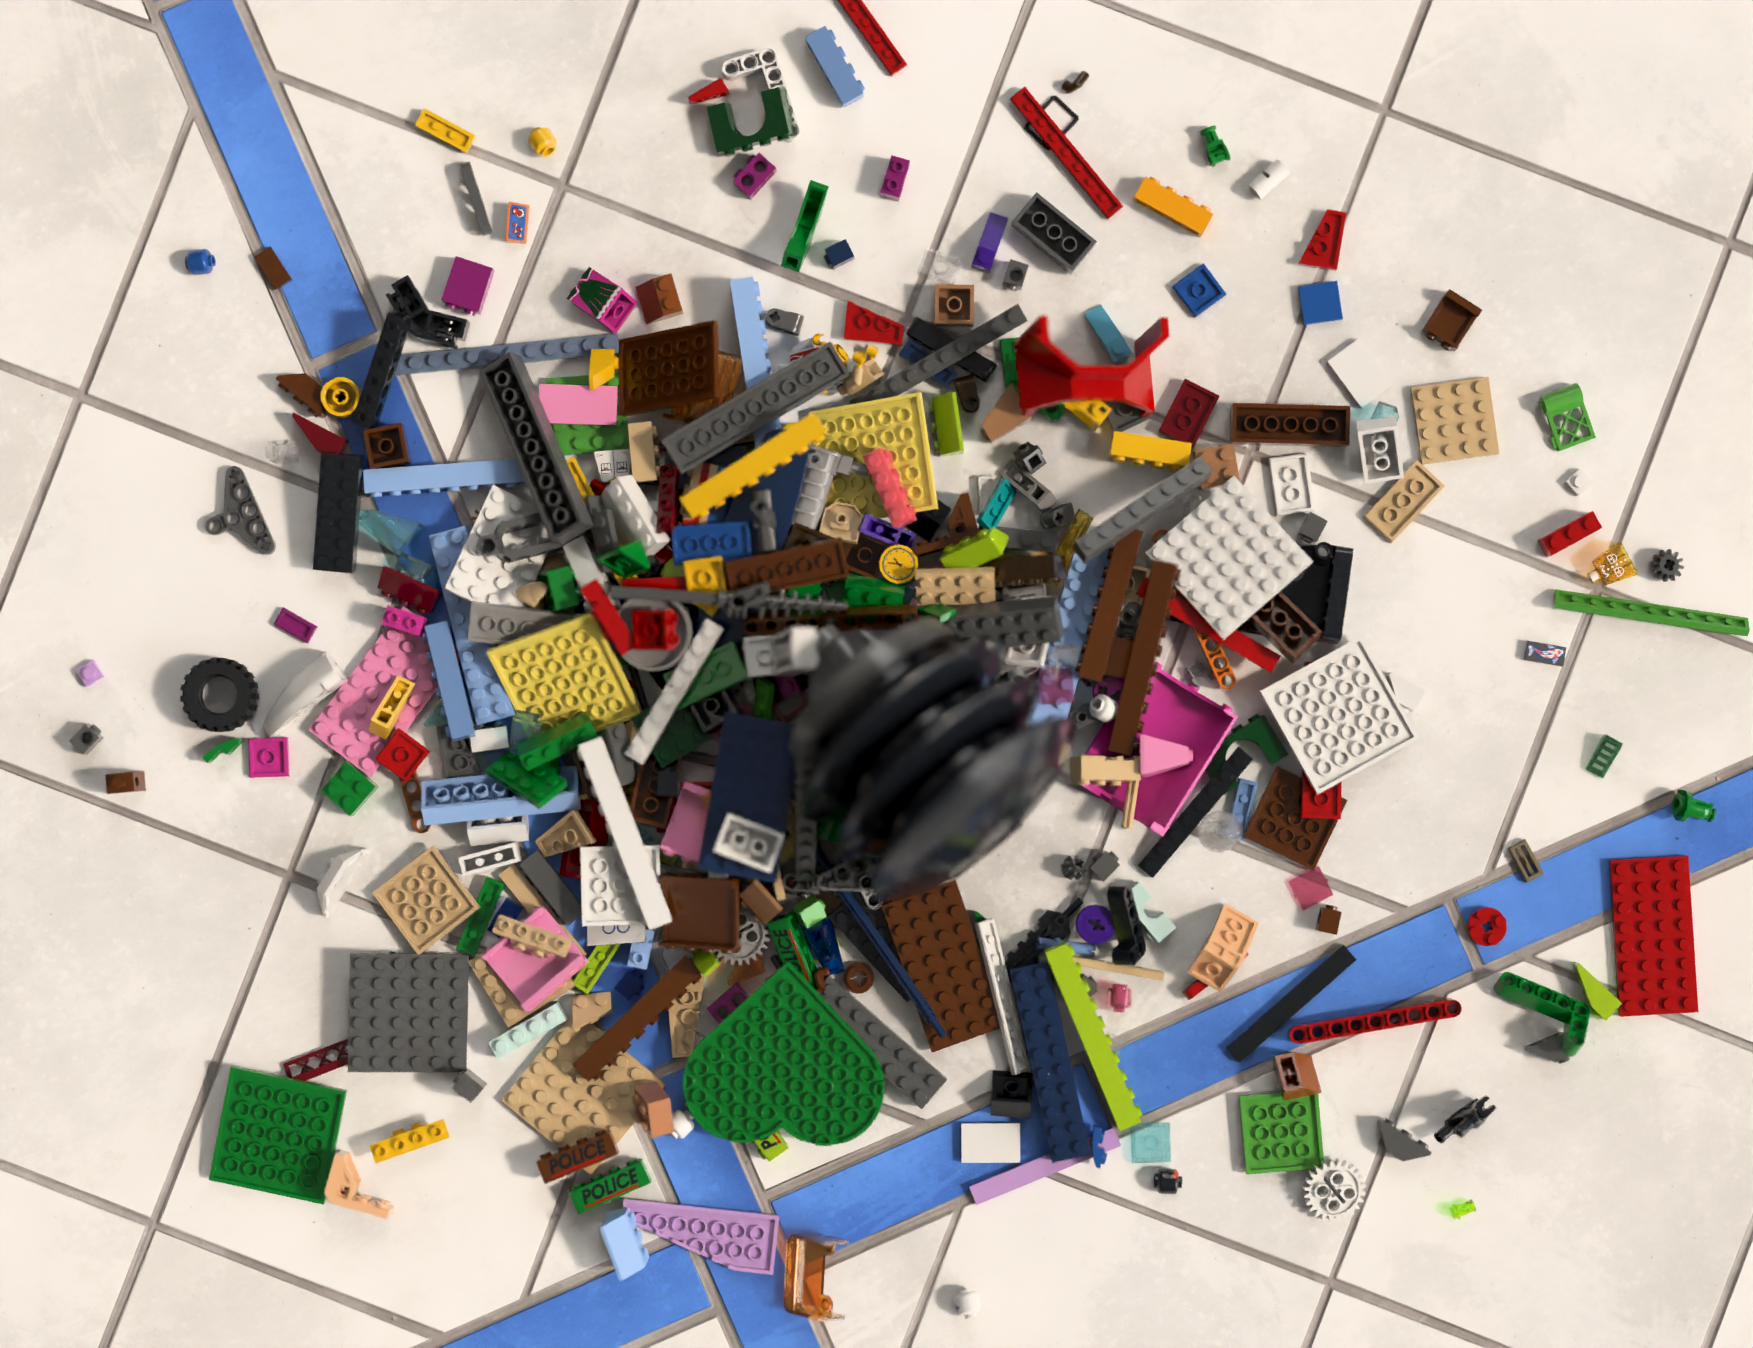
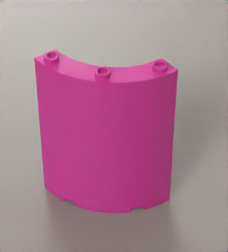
M1156 662L1158 670L1156 676H1152L1151 683L1154 684L1152 694L1148 695L1146 700L1149 703L1147 714H1143L1142 721L1144 722L1142 733H1138L1137 740L1140 741V735H1147L1187 746L1189 750H1193V761H1189L1188 765L1148 778H1143L1141 775V780H1139L1134 819L1159 835L1164 836L1238 716L1232 713L1233 708L1223 703L1221 706L1198 693L1199 689L1190 683L1187 686L1162 670L1163 666ZM1120 697L1119 700L1117 701L1118 707H1119V703H1120L1121 697ZM1116 717L1111 722L1102 725L1083 756L1113 758L1123 756V758H1132V756L1108 750ZM1140 744L1138 751L1134 752L1133 755L1140 756ZM1090 782L1089 785H1081L1118 810L1124 811L1128 782L1121 783V786H1110V783H1105L1106 785L1095 786L1094 782Z

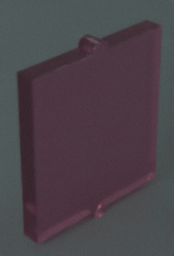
M1054 667L1051 670H1039L1042 705H1060V703L1074 702L1072 668L1057 669V667Z
M1319 866L1288 881L1294 892V898H1297L1302 910L1334 895L1327 883L1328 879L1324 877Z

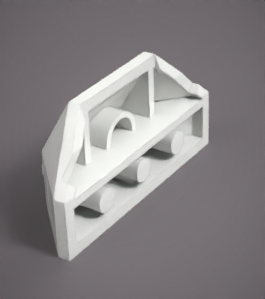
M368 848L340 854L336 858L333 856L327 864V867H329L326 874L322 873L317 881L319 884L317 893L324 917H330L368 855L370 851Z

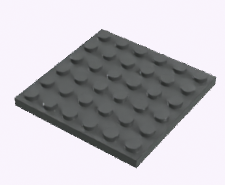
M350 953L348 1072H466L469 954Z

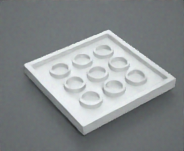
M644 845L658 880L660 875V846ZM613 846L580 847L582 926L643 924L641 915H643L641 907L637 908L635 904L634 889L630 890L626 880L629 878L627 871L623 872L619 860H622L620 852L616 853Z

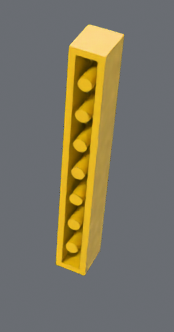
M811 413L681 497L680 500L692 519L698 517L700 520L709 514L708 510L713 506L717 509L725 504L724 499L730 495L734 498L742 493L741 488L748 485V487H751L759 482L757 478L764 474L767 477L775 471L774 467L778 464L784 466L792 460L791 456L795 453L799 456L806 452L809 444L814 442L816 445L825 439L823 435L827 431L817 415Z

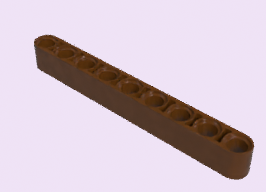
M910 604L848 607L847 610H840V612L827 610L826 614L823 613V610H815L814 615L810 614V610H802L801 616L797 615V610H792L789 612L788 617L784 616V611H777L776 618H772L771 612H764L763 619H759L758 612L746 614V619H743V632L748 636H771L792 627L816 628L817 633L829 624H833L840 632L848 630L899 629L906 624L919 620L917 608ZM910 613L913 614L914 617L907 619L905 618V615ZM887 615L894 616L891 620L885 619ZM867 616L875 617L871 621L865 619ZM847 617L855 618L852 622H848L845 619ZM834 618L835 621L832 623L826 622V619ZM808 619L815 620L813 624L806 623ZM788 620H794L796 623L793 625H788L786 622ZM769 621H774L776 624L774 626H768L766 623ZM754 622L756 626L749 627L747 623Z

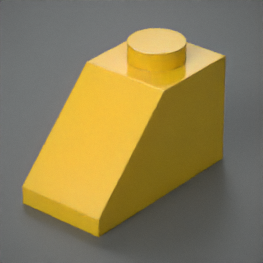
M591 349L589 368L590 390L597 389L615 376V369H619V357H615V349Z

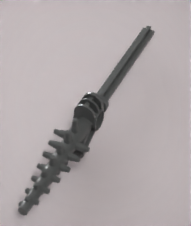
M765 580L733 591L729 590V592L719 590V593L611 586L610 597L718 604V608L725 611L728 616L727 618L734 616L736 619L738 617L746 619L747 608H758L759 619H763L765 608H771L772 618H776L777 609H784L785 617L789 616L790 609H797L798 616H801L803 609H810L811 615H814L815 610H823L824 614L827 613V610H836V612L847 610L846 601H843V603L834 602V599L822 601V596H818L817 600H811L809 593H805L804 599L797 598V591L793 590L791 597H785L784 588H780L778 596L767 595L770 592V585ZM736 596H741L744 600L742 603L737 604L733 599Z

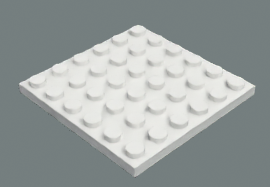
M1235 476L1231 477L1145 552L1152 562H1154V559H1160L1179 564L1178 569H1181L1179 581L1175 580L1174 586L1223 640L1313 563L1308 555Z
M1362 636L1259 692L1316 795L1419 739Z

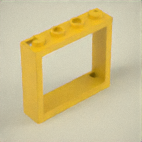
M1069 401L1063 403L1065 409L1094 432L1112 410L1102 401ZM1101 406L1106 409L1104 413L1099 410Z

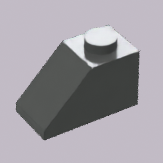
M1558 1032L1525 1046L1527 1051L1559 1064L1570 1060L1569 1056L1563 1054L1560 1049L1563 1032Z

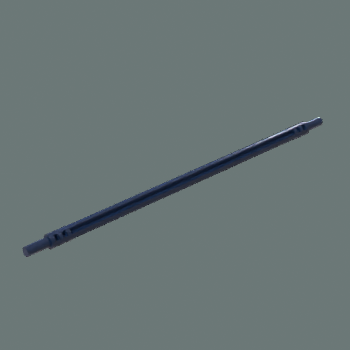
M789 806L787 822L796 834V813ZM816 844V864L821 871L832 867V865ZM833 877L827 878V880L832 879L834 880V883L836 882V880L833 879ZM836 891L926 1022L932 1025L940 1038H943L947 1033L936 1019L937 1015L851 892Z

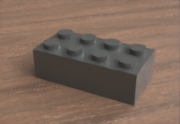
M1037 192L1011 223L1015 230L1070 275L1097 243L1095 239Z

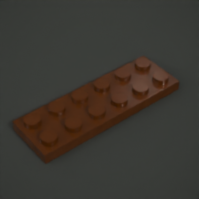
M841 537L725 561L729 585L732 591L764 580L769 583V593L780 591V588L787 590L849 577ZM741 596L734 597L733 601L743 598Z

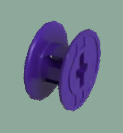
M1097 904L1083 908L1076 920V929L1080 937L1092 944H1102L1108 941L1115 932L1111 911ZM1096 919H1099L1098 923L1104 926L1101 930L1097 927L1095 930L1092 929L1093 925L1088 923V920L1096 921Z

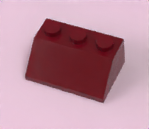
M383 566L377 588L382 590L380 594L392 598V595L399 598L398 602L407 606L410 603L417 606V611L426 615L428 611L434 612L442 594V591L387 566Z

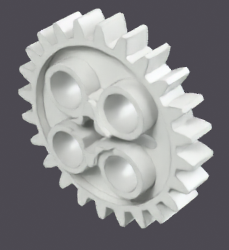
M1330 1158L1328 1159V1164L1321 1161L1320 1168L1314 1165L1316 1171H1308L1311 1177H1305L1304 1179L1308 1184L1302 1185L1303 1189L1306 1190L1302 1193L1303 1197L1306 1198L1304 1202L1306 1205H1309L1308 1209L1310 1212L1313 1211L1316 1217L1320 1215L1322 1220L1327 1216L1330 1222L1333 1220V1217L1340 1221V1216L1342 1215L1347 1219L1348 1212L1354 1215L1352 1209H1360L1357 1203L1364 1202L1360 1196L1366 1195L1365 1191L1362 1190L1366 1187L1365 1183L1362 1182L1364 1177L1359 1175L1361 1172L1358 1168L1355 1169L1352 1163L1348 1165L1346 1160L1341 1163L1338 1158H1336L1335 1163ZM1335 1174H1340L1336 1180H1332ZM1324 1177H1326L1331 1182L1334 1188L1345 1200L1343 1203L1338 1199V1197L1330 1189L1327 1183L1323 1180ZM1320 1186H1324V1189L1322 1191L1317 1192V1189ZM1347 1188H1351V1191L1349 1193L1344 1194V1191ZM1336 1200L1334 1205L1328 1206L1330 1201Z

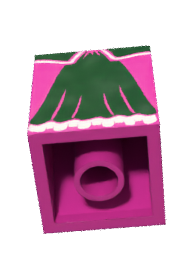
M590 267L582 274L581 279L567 297L573 305L614 334L618 332L638 304L624 289Z

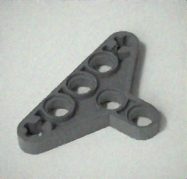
M237 466L228 468L225 475L224 512L210 518L206 522V530L212 535H220L232 529L264 555L274 553L276 549L275 541L244 471ZM233 470L240 472V475H238L239 482L244 480V484H239L235 488L233 484L238 483L236 479L231 478ZM243 487L247 488V497L240 498L238 490ZM249 505H253L256 508V513L253 516L246 514V508ZM231 513H236L238 516V521L235 524H230L228 521V516ZM213 521L220 523V529L217 532H213L210 529V524ZM256 523H261L264 526V530L260 534L254 532L253 528ZM268 535L264 539L267 543H271L269 551L262 549V546H264L263 540L257 541V537Z
M883 855L876 862H873L872 859L862 861L863 866L860 870L854 868V862L842 861L819 872L814 878V884L818 889L825 891H857L867 908L878 909L882 902L877 900L876 904L871 906L868 903V899L873 895L872 883ZM843 867L846 874L843 878H838L837 870ZM822 877H824V878L833 877V879L836 880L835 883H834V880L829 879V880L826 881V885L820 884V882L823 881V880H822ZM864 877L870 879V884L866 888H863L861 885Z

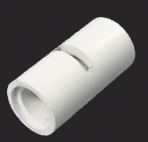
M1276 159L1248 185V188L1256 198L1261 200L1290 173L1286 166Z

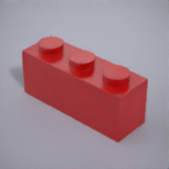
M1591 511L1537 541L1545 556L1549 557L1598 531L1602 526L1594 511Z

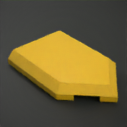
M722 556L683 561L688 591L719 593V590H724V592H728ZM693 603L711 617L718 609V604Z

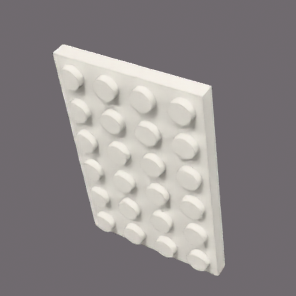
M492 485L444 590L470 603L473 601L523 607L525 603L516 598L515 591L520 586L535 582L547 554L507 563L496 555L490 557L479 555L476 545L482 537L492 535L502 521L538 513L537 507ZM544 525L507 533L502 537L504 547L509 550L512 549V551L522 549L526 545H539L547 540L551 542Z

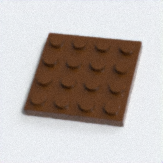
M1276 766L1243 837L1314 870L1338 820L1301 818V777ZM1341 797V813H1342V811H1343V809H1344V807H1345V805H1346V803H1347V801H1348V800H1346V799H1344V798H1342V797Z

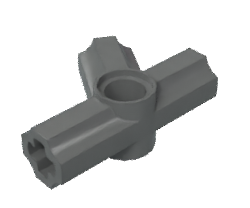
M771 490L754 491V503L751 504V511L758 534L759 551L777 549L775 536L776 515L772 507Z

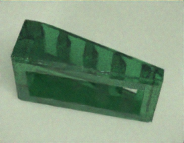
M1603 735L1585 769L1604 778L1623 743L1608 735ZM1606 742L1613 745L1614 748L1611 749L1605 746ZM1602 749L1611 753L1610 756L1601 753ZM1599 756L1607 760L1606 763L1599 761L1597 757ZM1596 763L1603 767L1602 771L1595 768L1593 764Z

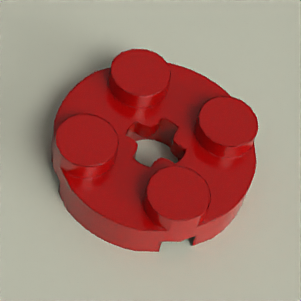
M1483 907L1472 912L1466 924L1472 941L1482 946L1497 945L1504 938L1507 930L1505 917L1501 912L1491 907ZM1489 921L1492 928L1484 932L1482 924H1486Z

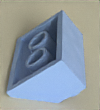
M629 1206L607 1212L599 1228L618 1279L621 1281L646 1266L649 1252L643 1246L642 1233L640 1230H637L636 1217L630 1211Z

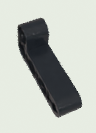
M1110 886L1107 890V899L1119 943L1112 951V961L1114 965H1135L1144 956L1146 943L1133 892L1130 886Z

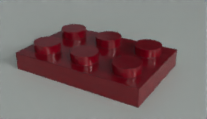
M1184 379L1158 431L1177 441L1192 443L1191 448H1194L1219 395Z

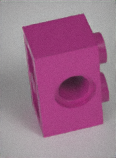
M387 605L381 624L422 637L427 618Z

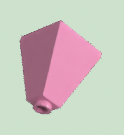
M1140 735V763L1143 778L1188 765L1189 761H1193V750H1189L1187 746L1147 735Z

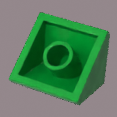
M641 540L596 556L595 559L625 579L650 569V563Z

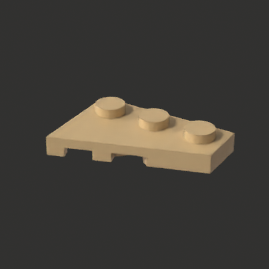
M577 809L569 812L535 840L544 857L597 842Z

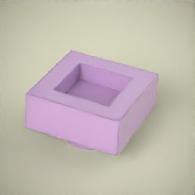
M95 660L76 670L86 687L105 677Z

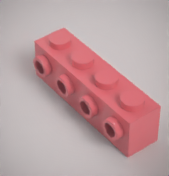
M878 448L863 455V459L893 528H902L916 521L915 509L908 500L907 490L901 484L900 474L892 463L893 459L890 452L885 448Z

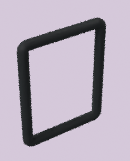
M1054 95L1042 108L1045 110L1055 99L1075 118L1063 131L1065 135L1078 122L1079 117L1062 100ZM1027 122L1024 126V129L1046 150H1050V148L1034 132H1032L1028 128L1030 124Z

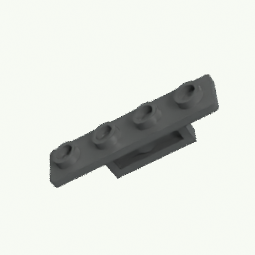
M586 496V507L594 524L591 529L597 556L619 548L612 510L603 509L601 496ZM599 562L601 573L614 572Z

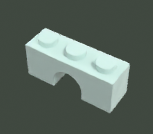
M1137 882L1131 889L1140 923L1147 929L1145 934L1152 942L1156 940L1159 943L1177 927L1164 912L1154 918L1146 916L1144 905L1152 897L1140 882Z

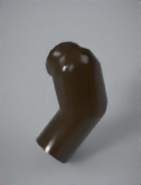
M1081 71L1072 83L1066 80L1061 88L1066 91L1065 93L1071 94L1083 86L1089 78V74L1086 71Z

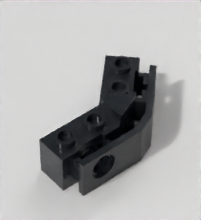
M408 275L391 284L395 293L391 295L387 293L386 297L393 309L413 317L412 320L417 326L427 333H432L431 336L419 334L410 327V334L418 340L453 349H458L457 340L466 341L470 322L467 319L429 310ZM398 297H401L402 301L404 302L406 306L405 310H403V308H401V306L399 305L400 303L397 300ZM438 333L452 336V340L437 335Z

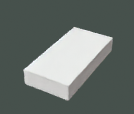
M997 475L977 476L979 515L997 485Z

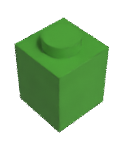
M813 895L808 896L792 907L799 923L807 929L827 917L823 901L820 898H815Z

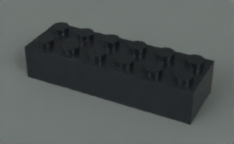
M330 451L321 453L313 570L353 573L356 571L364 455Z

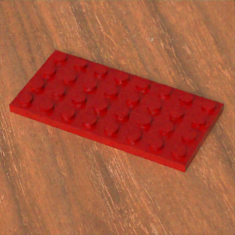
M1672 856L1609 860L1618 1000L1622 1003L1618 1007L1619 1016L1699 1012L1689 857Z

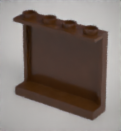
M664 873L658 876V884H663V896L672 916V922L663 925V941L659 942L658 946H665V949L674 950L677 947H682L684 951H694L695 948L702 949V952L721 950V953L724 954L732 953V951L739 948L740 877L708 878V875Z

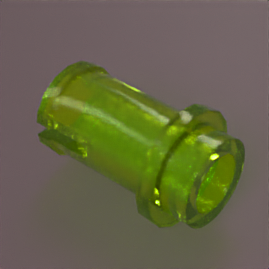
M1472 1199L1459 1205L1453 1204L1449 1208L1453 1219H1460L1461 1216L1476 1211Z

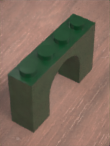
M777 87L761 92L765 109V122L757 133L750 136H744L737 129L731 104L724 102L707 107L717 153L723 154L724 157L736 154L735 151L753 150V146L771 145V141H786L790 139L789 136L795 135L785 89Z
M1257 713L1247 719L1249 721L1248 724L1244 726L1239 724L1231 729L1233 733L1225 737L1205 769L1210 779L1225 763L1228 748L1240 739H1247L1257 744L1270 765L1289 755L1265 715L1259 716ZM1236 780L1224 794L1239 786Z

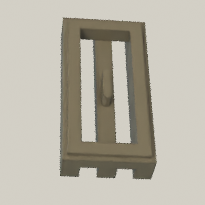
M1526 839L1507 848L1526 883L1544 874ZM1520 846H1524L1537 873H1534ZM1515 849H1517V851H1518L1520 857L1522 858V860H1523V862H1524V864H1525L1527 870L1529 871V873H1530V875H1531L1530 877H1528V875H1527V873L1525 872V870H1524V868H1523V866H1522L1520 860L1518 859V857H1517V855H1516V853H1515V851H1514Z

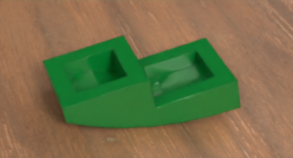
M235 738L225 741L211 749L202 758L207 763H212L222 752L226 755H231L244 740L242 738Z

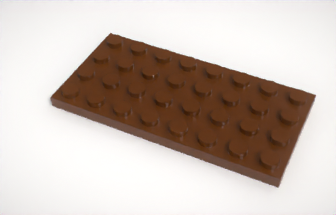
M956 880L948 881L928 892L881 905L902 967L937 1015L936 1019L947 1033L943 1038H940L932 1025L926 1022L917 1009L931 1052L933 1053L1000 1029L986 968Z

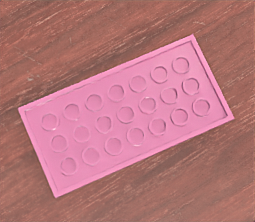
M404 606L401 608V610L412 613ZM387 627L348 677V681L341 686L308 729V731L369 777H372L381 765L375 758L396 730L400 728L406 733L435 695L436 688H439L438 681H433L431 670L434 669L433 662L428 660L426 651H429L430 648L428 643L424 644L423 636L419 637ZM454 645L457 661L459 663L461 661L460 656L458 653L457 646ZM397 675L415 683V686L393 729L385 740L368 731L370 720Z

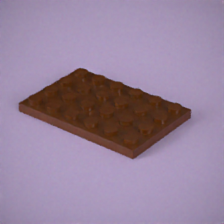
M712 320L619 340L620 416L626 417L720 399L718 321Z

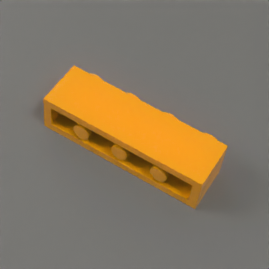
M1145 177L1133 201L1201 238L1213 216L1211 209L1204 205L1198 206L1194 204V200L1186 195L1182 197L1176 194L1177 191L1170 186L1163 187L1159 184L1160 181L1153 177Z

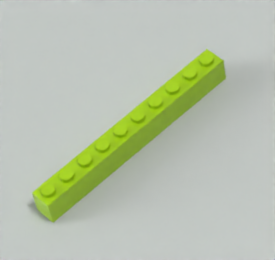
M1062 941L1043 949L1119 1131L1141 1123L1140 1116H1142V1112L1139 1106L1134 1105L1132 1101L1135 1096L1131 1087L1127 1088L1124 1082L1128 1080L1123 1069L1119 1070L1117 1065L1120 1062L1116 1051L1112 1052L1110 1045L1113 1043L1109 1034H1104L1102 1029L1105 1027L1104 1021L1101 1016L1097 1017L1095 1010L1098 1007L1094 998H1089L1087 992L1091 990L1087 981H1082L1080 974L1083 971L1079 962H1074L1072 956L1076 954L1072 945H1067L1066 941Z

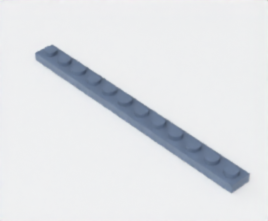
M618 334L405 354L400 356L394 376L486 367L509 352L520 355L524 363L591 357V349H615V354H619Z

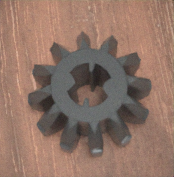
M1667 549L1666 553L1664 550H1660L1659 555H1653L1656 561L1650 562V565L1655 566L1651 573L1658 572L1655 577L1656 579L1662 577L1663 582H1667L1668 578L1674 581L1675 576L1680 577L1682 575L1679 570L1684 569V566L1679 565V562H1682L1683 558L1677 559L1678 552L1672 554V550ZM1669 562L1671 566L1665 569L1664 565Z

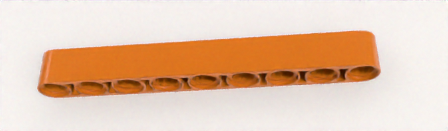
M1164 529L1158 530L1153 535V544L1158 542V534L1166 535L1168 531ZM1177 589L1176 595L1188 601ZM1192 628L1217 685L1222 690L1232 689L1236 684V677L1221 644ZM1208 640H1212L1215 643L1213 651H1209L1205 647V643ZM1216 658H1220L1223 661L1221 669L1215 668L1213 664ZM1223 676L1231 678L1230 686L1226 687L1222 684Z

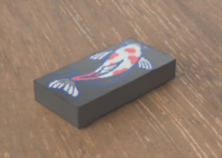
M1527 641L1524 660L1563 667L1566 647Z

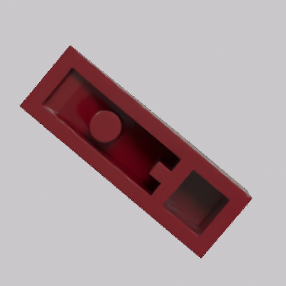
M293 412L292 417L318 452H343L348 443L346 439Z

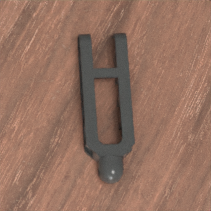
M538 512L502 521L492 535L484 536L477 542L476 550L483 557L496 555L507 563L563 550L564 545L582 535L590 542H594L592 532L586 533L585 531L563 545L547 540L542 544L535 546L526 545L524 548L514 551L504 547L502 541L504 534L544 525Z

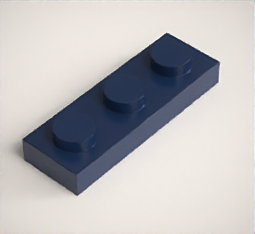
M911 338L899 353L902 358L912 365L931 354ZM947 367L930 378L946 389L957 372Z

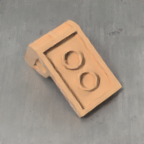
M1225 903L1221 908L1212 932L1203 943L1187 973L1217 991L1222 992L1242 964L1259 923Z
M341 1150L335 1154L324 1192L329 1202L387 1219L393 1213L394 1206L390 1205V1202L387 1200H372L371 1196L366 1194L358 1196L361 1178L350 1153Z

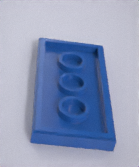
M750 521L674 526V530H671L674 566L683 565V561L722 556L724 563L728 560L753 555Z

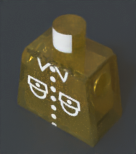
M1620 541L1613 544L1592 561L1595 569L1587 573V577L1592 584L1601 579L1604 585H1608L1635 576L1638 572Z

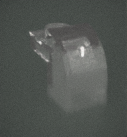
M1060 644L1049 651L1045 661L1052 663V665H1048L1045 675L1049 677L1048 682H1057L1061 665L1076 668L1081 647Z

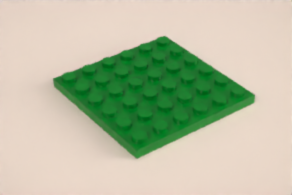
M232 1065L209 1180L324 1205L326 1201L324 1192L334 1161L347 1090Z

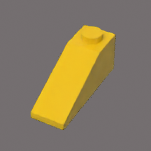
M397 675L370 720L369 732L385 740L387 739L415 683Z

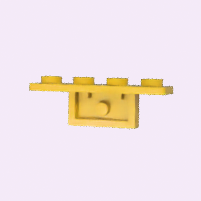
M444 1119L424 1125L422 1122L411 1125L410 1130L404 1131L401 1128L393 1131V1135L389 1138L371 1144L370 1150L375 1163H379L449 1138L450 1135Z

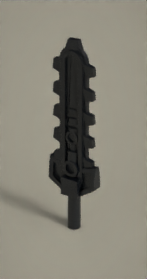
M1079 897L1063 913L1047 910L1038 919L1040 921L1038 923L1039 929L1036 932L1031 930L1027 934L1029 939L1026 942L1020 941L1017 944L1019 949L1015 953L1010 951L1007 954L1008 959L1005 961L1010 983L1012 982L1010 968L1028 965L1031 962L1037 963L1040 960L1038 955L1042 951L1044 952V950L1036 949V942L1039 943L1037 937L1049 939L1056 937L1064 940L1071 933L1068 918L1084 903Z

